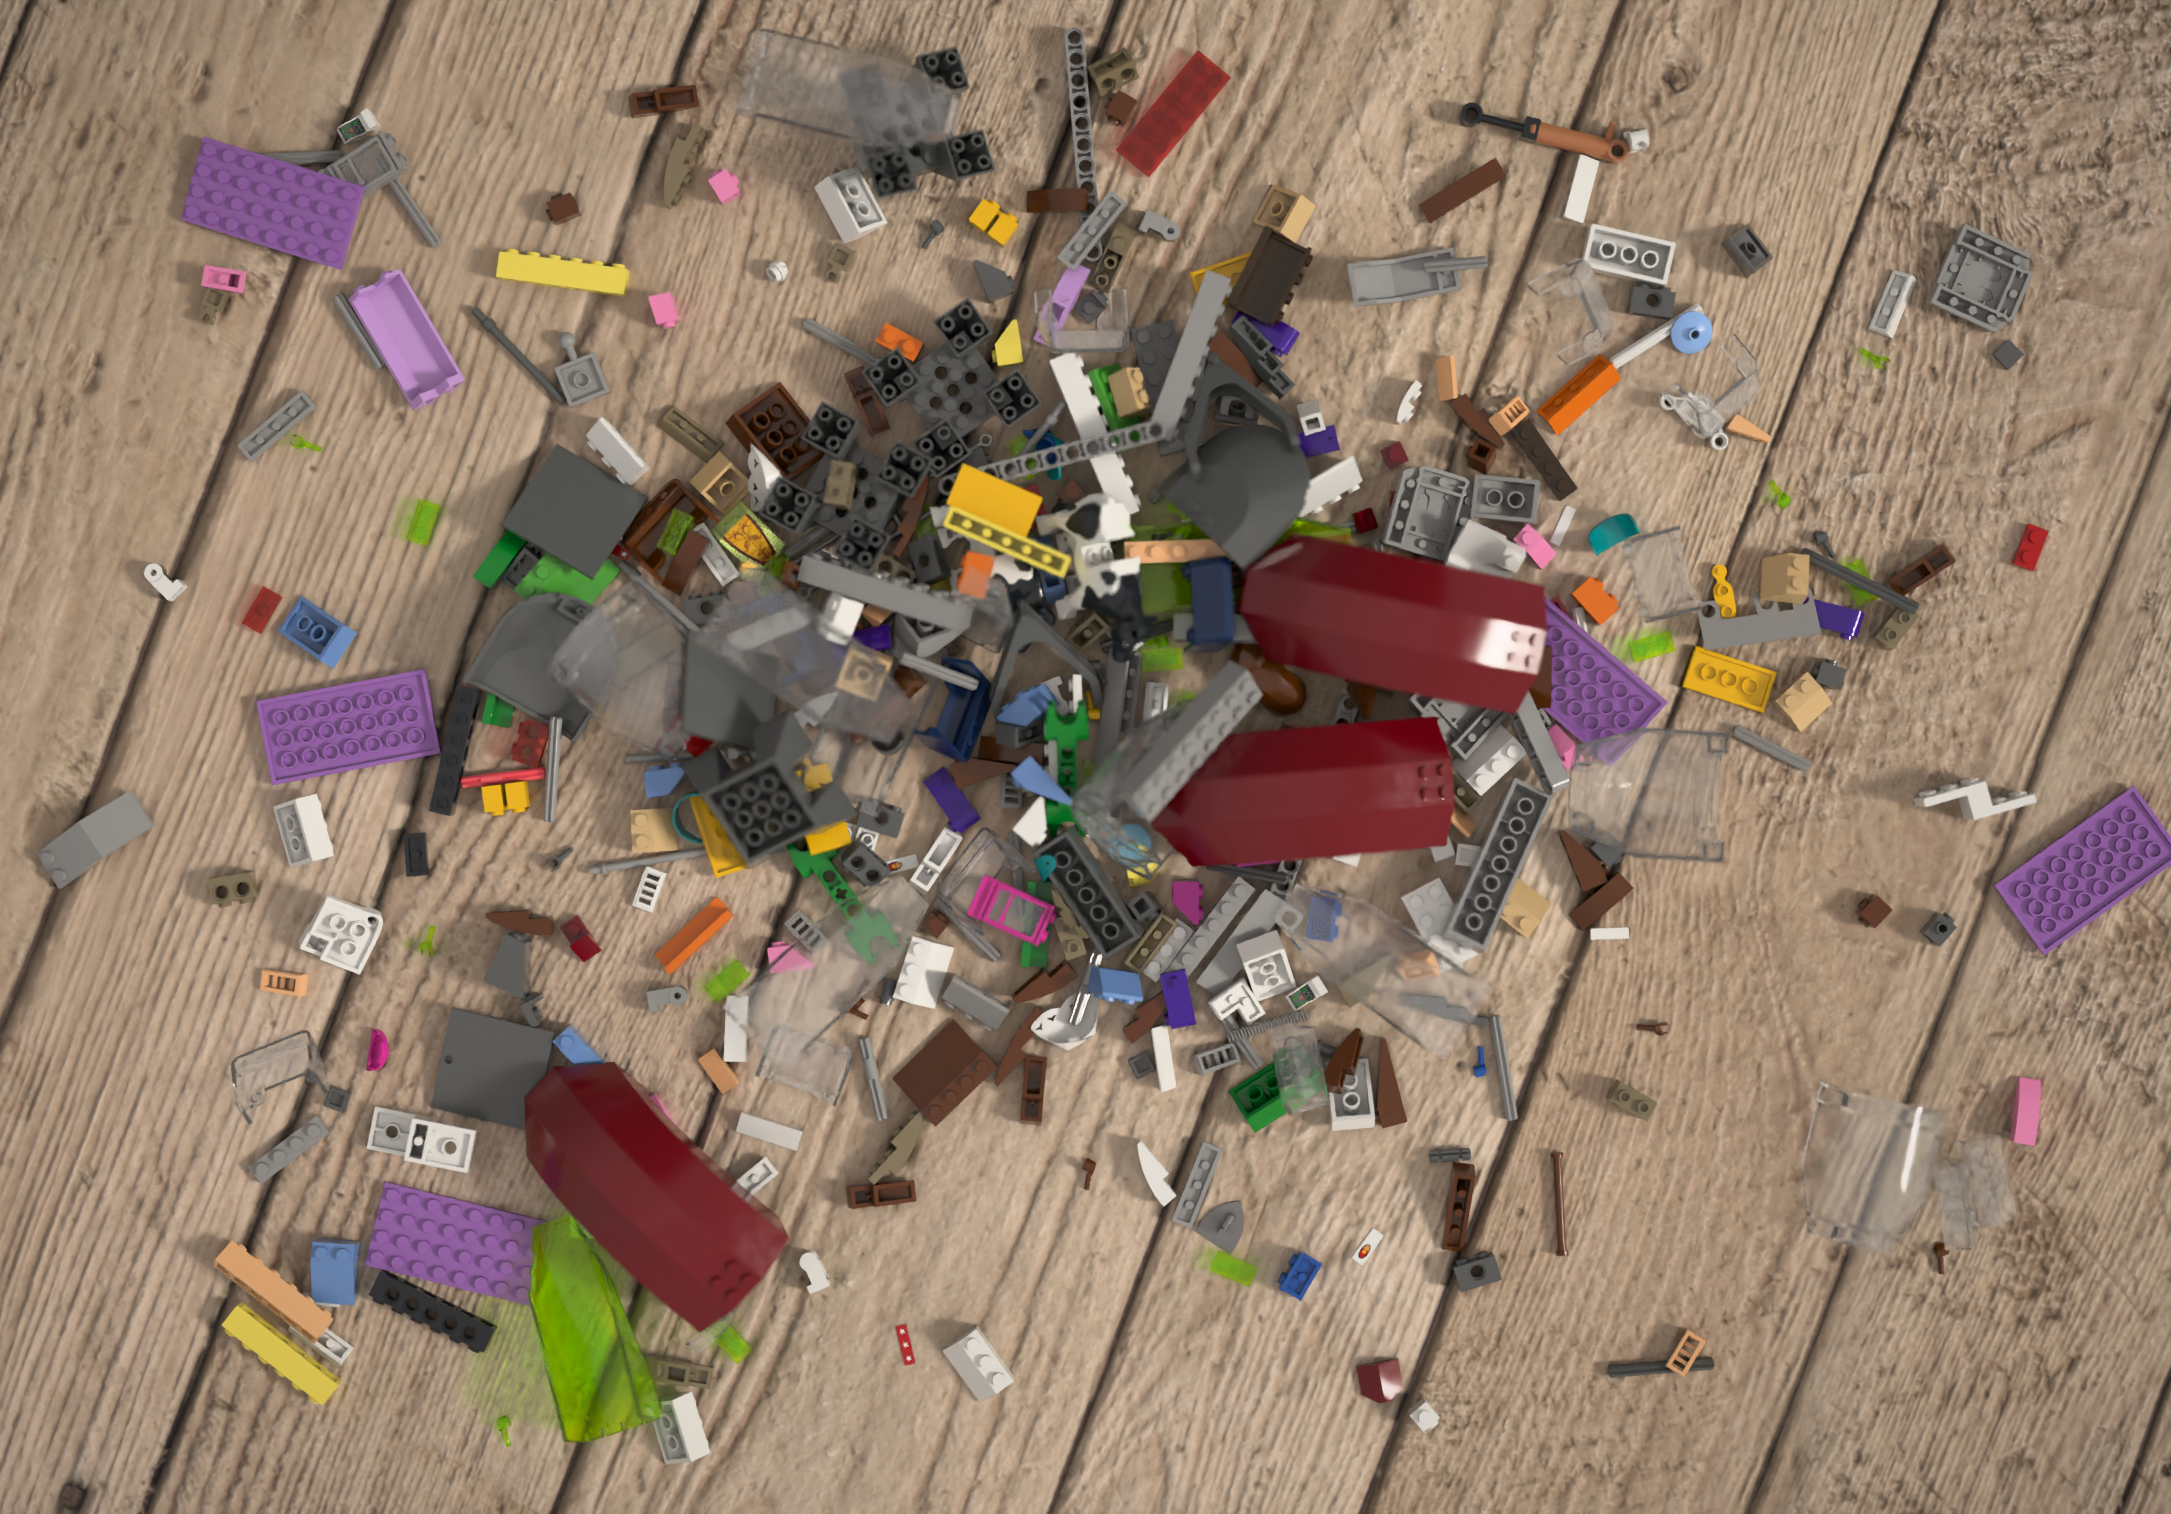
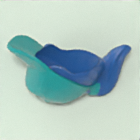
M1038 428L1023 430V434L1028 439H1031ZM1048 430L1036 445V451H1042L1066 443L1054 437L1051 431ZM1054 452L1048 455L1050 464L1053 465L1057 462V455ZM1065 466L1047 470L1048 477L1051 480H1059L1061 478V468Z

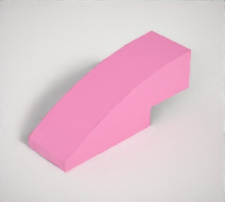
M2018 1077L2011 1116L2013 1123L2010 1141L2035 1146L2040 1111L2041 1080Z

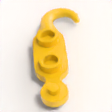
M1717 564L1711 570L1712 576L1716 579V584L1713 587L1714 601L1718 603L1721 619L1735 618L1736 606L1733 589L1725 581L1727 569L1724 565Z

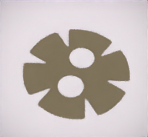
M1053 884L1052 886L1056 892L1051 889L1055 905L1062 909L1059 912L1072 930L1074 925L1078 936L1084 939L1089 938L1081 923L1080 927L1074 923L1071 914L1074 913L1064 904L1061 894Z

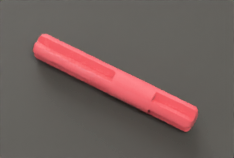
M544 767L464 776L461 777L462 788L484 787L546 778V771Z

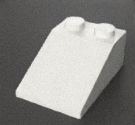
M828 590L816 621L817 631L829 639L849 644L864 604L855 598Z
M1277 930L1236 945L1258 1002L1297 988Z
M1368 1058L1358 1059L1355 1076L1346 1075L1342 1094L1328 1092L1332 1131L1375 1127V1111Z

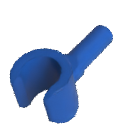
M1478 1047L1479 1065L1473 1066L1476 1078L1486 1074L1484 1047Z

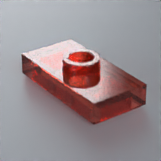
M263 586L243 619L242 624L262 634L283 597Z

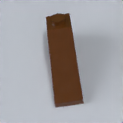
M1384 1037L1380 1038L1375 1104L1377 1110L1375 1111V1121L1382 1128L1407 1122L1387 1042Z
M1453 1162L1442 1250L1463 1252L1476 1178L1474 1164Z

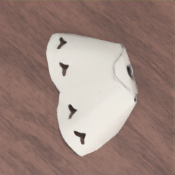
M751 444L748 458V466L751 472L748 480V491L751 494V510L758 512L761 511L777 480L782 476L780 471ZM754 459H755L756 462L758 463V465L756 466V468L754 467V465H755Z
M1090 992L1089 997L1091 996L1089 1002L1087 1001L1079 1026L1068 1023L1072 1009L1070 1005L1074 1003L1076 994L1066 999L1061 1008H1053L1041 1014L1032 1024L1031 1030L1038 1037L1064 1050L1077 1047L1096 1033L1098 1019L1097 998L1094 997V993ZM1053 1015H1056L1053 1021L1047 1019L1052 1018ZM1042 1023V1030H1036V1028L1040 1027V1024Z

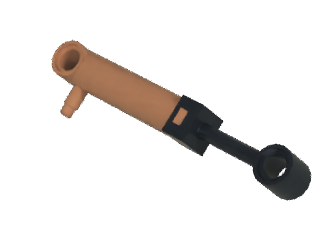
M1473 102L1467 103L1459 114L1460 122L1466 127H1473L1483 122L1521 132L1520 141L1531 144L1535 142L1606 160L1611 164L1621 163L1627 157L1629 151L1624 141L1613 140L1615 122H1609L1605 138L1544 123L1541 122V119L1526 116L1522 124L1483 114L1479 104ZM1466 111H1474L1476 119H1468L1465 115ZM1613 147L1621 150L1620 157L1613 156L1611 152Z

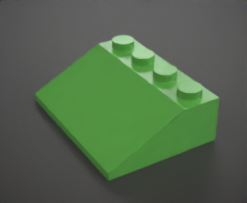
M546 553L514 591L523 599L536 594L554 592L569 594L592 604L621 572V569L607 558L595 578L591 580Z

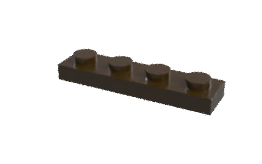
M1527 419L1510 431L1559 501L1578 489L1530 419Z

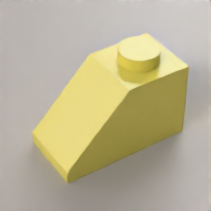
M1017 319L1011 321L995 343V350H991L993 363H998V368L1024 364Z

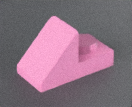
M205 265L201 286L224 290L230 293H243L246 272Z
M1554 724L1547 730L1564 768L1568 770L1583 755L1576 748L1575 743L1557 724Z

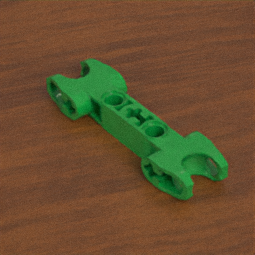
M1048 700V709L1045 716V741H1057L1058 785L1075 802L1070 806L1046 797V821L1050 837H1055L1058 826L1067 821L1075 823L1078 826L1079 835L1086 837L1089 823V797H1077V740H1089V722L1085 700H1078L1077 710L1071 716L1060 715L1057 712L1055 700ZM1068 748L1071 749V751L1066 752L1063 751V749ZM1065 769H1069L1070 775H1065Z
M793 842L786 845L792 861L801 875L806 879L815 873L853 926L844 932V935L854 950L862 955L869 964L875 961L869 948L872 938L876 936L884 937L893 947L899 944L890 922L882 911L878 908L869 914L831 861L840 855L838 849L810 856L809 850H800ZM827 870L835 873V880L833 882L825 880L824 873ZM838 888L841 890L846 889V898L849 900L852 897L854 901L844 907L843 903L846 901L843 897H837L839 893ZM852 905L858 906L860 909L859 916H851L849 914V907Z

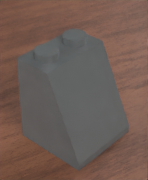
M512 931L505 935L483 980L519 999H523L530 993L532 941L527 939L528 935L526 933Z

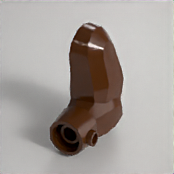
M1236 643L1228 661L1231 660L1248 670L1263 694L1258 703L1274 716L1285 718L1296 714L1303 707L1307 698L1306 684L1302 678L1286 669L1283 664L1265 660L1259 644Z

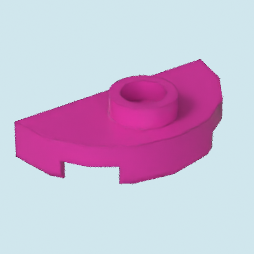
M372 1029L366 1071H378L381 1069L389 1055L387 1038L380 1029Z

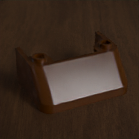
M672 479L637 514L622 536V541L619 542L644 569L661 583L664 579L656 570L660 569L664 564L665 556L662 550L690 521L693 524H700L705 522L708 516L717 524L720 520L678 479Z

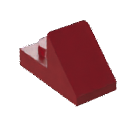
M579 915L560 927L571 944L569 947L583 962H586L602 951Z

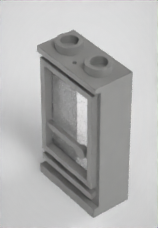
M380 131L374 137L318 172L364 186L363 200L387 185L390 181L407 172L409 168L406 165L408 163L407 158L395 146L397 142L393 135Z

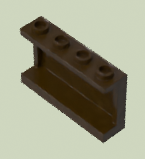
M1265 226L1227 301V306L1271 328H1274L1276 323L1280 324L1285 314L1282 312L1285 304L1290 305L1294 297V293H1292L1294 286H1299L1304 277L1301 274L1304 266L1309 267L1313 259V255H1311L1312 248L1298 245L1274 233L1272 228Z

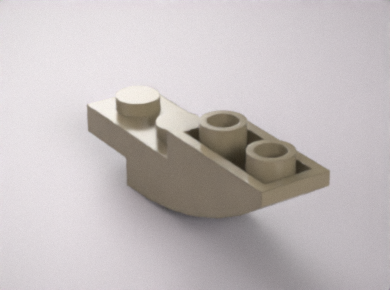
M694 123L685 141L676 138L667 161L664 177L665 205L670 209L674 205L677 206L682 198L680 193L683 187H687L692 180V175H690L692 171L685 165L692 162L695 156L693 151L696 145H700L705 137L703 133L704 128L697 123Z
M914 1110L906 1118L908 1123L903 1128L899 1126L891 1134L894 1137L891 1143L896 1148L893 1149L891 1147L883 1155L885 1160L880 1165L876 1163L869 1170L871 1175L868 1180L873 1185L888 1170L896 1175L910 1156L923 1123L924 1114L920 1110L918 1112Z
M630 1351L627 1374L677 1386L710 1389L714 1366L677 1361L668 1357Z

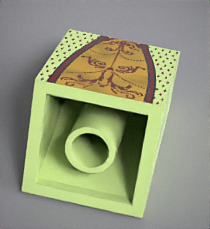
M741 500L711 530L717 539L753 574L763 571L768 565L767 562L772 557L778 556L785 545Z

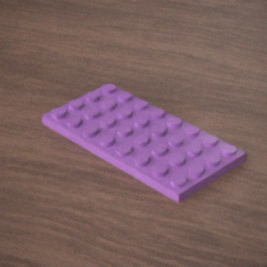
M203 137L181 220L342 270L365 187Z
M1545 597L1547 635L1544 645H1553L1551 708L1543 709L1611 766L1663 709L1668 701Z
M426 669L256 701L272 785L442 753Z
M2131 786L1993 884V887L2041 954L2045 955L2171 865V836L2136 787Z
M386 1181L365 1265L531 1306L552 1222Z

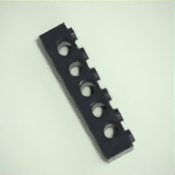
M457 685L429 808L430 812L448 816L455 814L461 788V777H463L482 690Z
M387 1270L380 1271L368 1294L373 1297L372 1300L380 1305L385 1303L392 1307V1311L401 1315L405 1313L411 1316L410 1319L418 1324L425 1323L430 1326V1330L438 1334L443 1332L449 1335L451 1341L455 1343L463 1342L469 1345L468 1349L476 1353L485 1352L498 1328L497 1325ZM391 1288L399 1292L398 1298L391 1297ZM409 1298L417 1300V1308H412L409 1305ZM428 1308H434L437 1311V1317H430ZM448 1317L456 1320V1327H450L447 1324ZM466 1327H472L476 1335L474 1337L468 1336Z

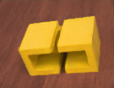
M983 199L968 219L969 223L985 234L998 216V220L987 234L988 237L1004 248L1019 227L1016 223L1017 218L1009 212L1006 214L998 210L1000 206L993 200L986 201Z
M527 781L505 784V789L504 784L481 787L485 813L491 812V816L503 815L504 810L512 809V813L525 812V807L531 806Z

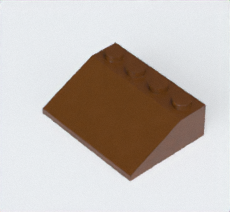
M781 382L733 413L725 423L749 454L751 451L750 445L752 444L780 471V475L790 482L824 456V454L801 439L810 423V419Z
M901 664L894 670V677L890 680L886 678L877 702L864 698L862 700L864 704L859 709L855 707L846 715L848 719L845 721V724L855 742L865 741L879 726L887 721L927 684V681L916 669Z
M953 1019L892 1079L936 1127L998 1067V1064Z

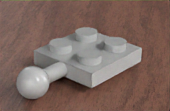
M570 332L561 333L558 337V344L566 350L570 362L554 369L569 407L574 408L611 393L596 354L592 352L578 358L573 347L575 344L573 334Z

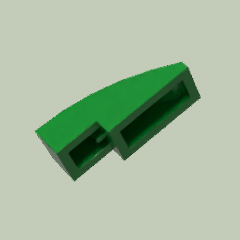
M508 530L472 577L488 588L494 589L503 574L520 554L527 541Z

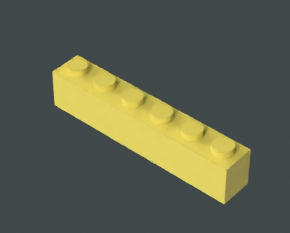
M506 249V252L499 251L496 277L500 280L627 297L630 271L625 269V265L613 263L612 267L603 266L604 262L592 260L591 264L582 263V259L570 258L569 261L561 260V256L548 255V258L540 257V253L527 252V255L519 254L518 250Z
M952 505L943 523L944 527L1061 578L1065 577L1072 558Z
M243 1302L238 1304L223 1322L224 1331L229 1336L237 1337L242 1341L241 1345L244 1348L257 1353L258 1358L263 1363L271 1364L279 1376L283 1378L286 1376L292 1381V1386L299 1391L303 1390L309 1395L308 1398L313 1403L323 1405L342 1383L339 1378Z

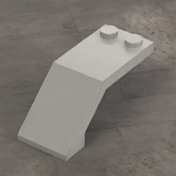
M1451 247L1396 259L1367 260L1347 264L1355 307L1399 303L1460 291L1458 270L1425 273L1423 267L1424 261L1455 258L1454 248Z
M130 790L78 821L37 852L36 855L57 887L61 889L104 857L132 840L141 837L155 825Z

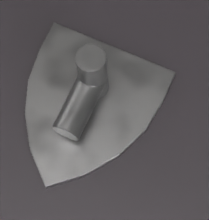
M1229 1202L1216 1207L1205 1216L1195 1231L1231 1254L1242 1236L1244 1226L1241 1202Z

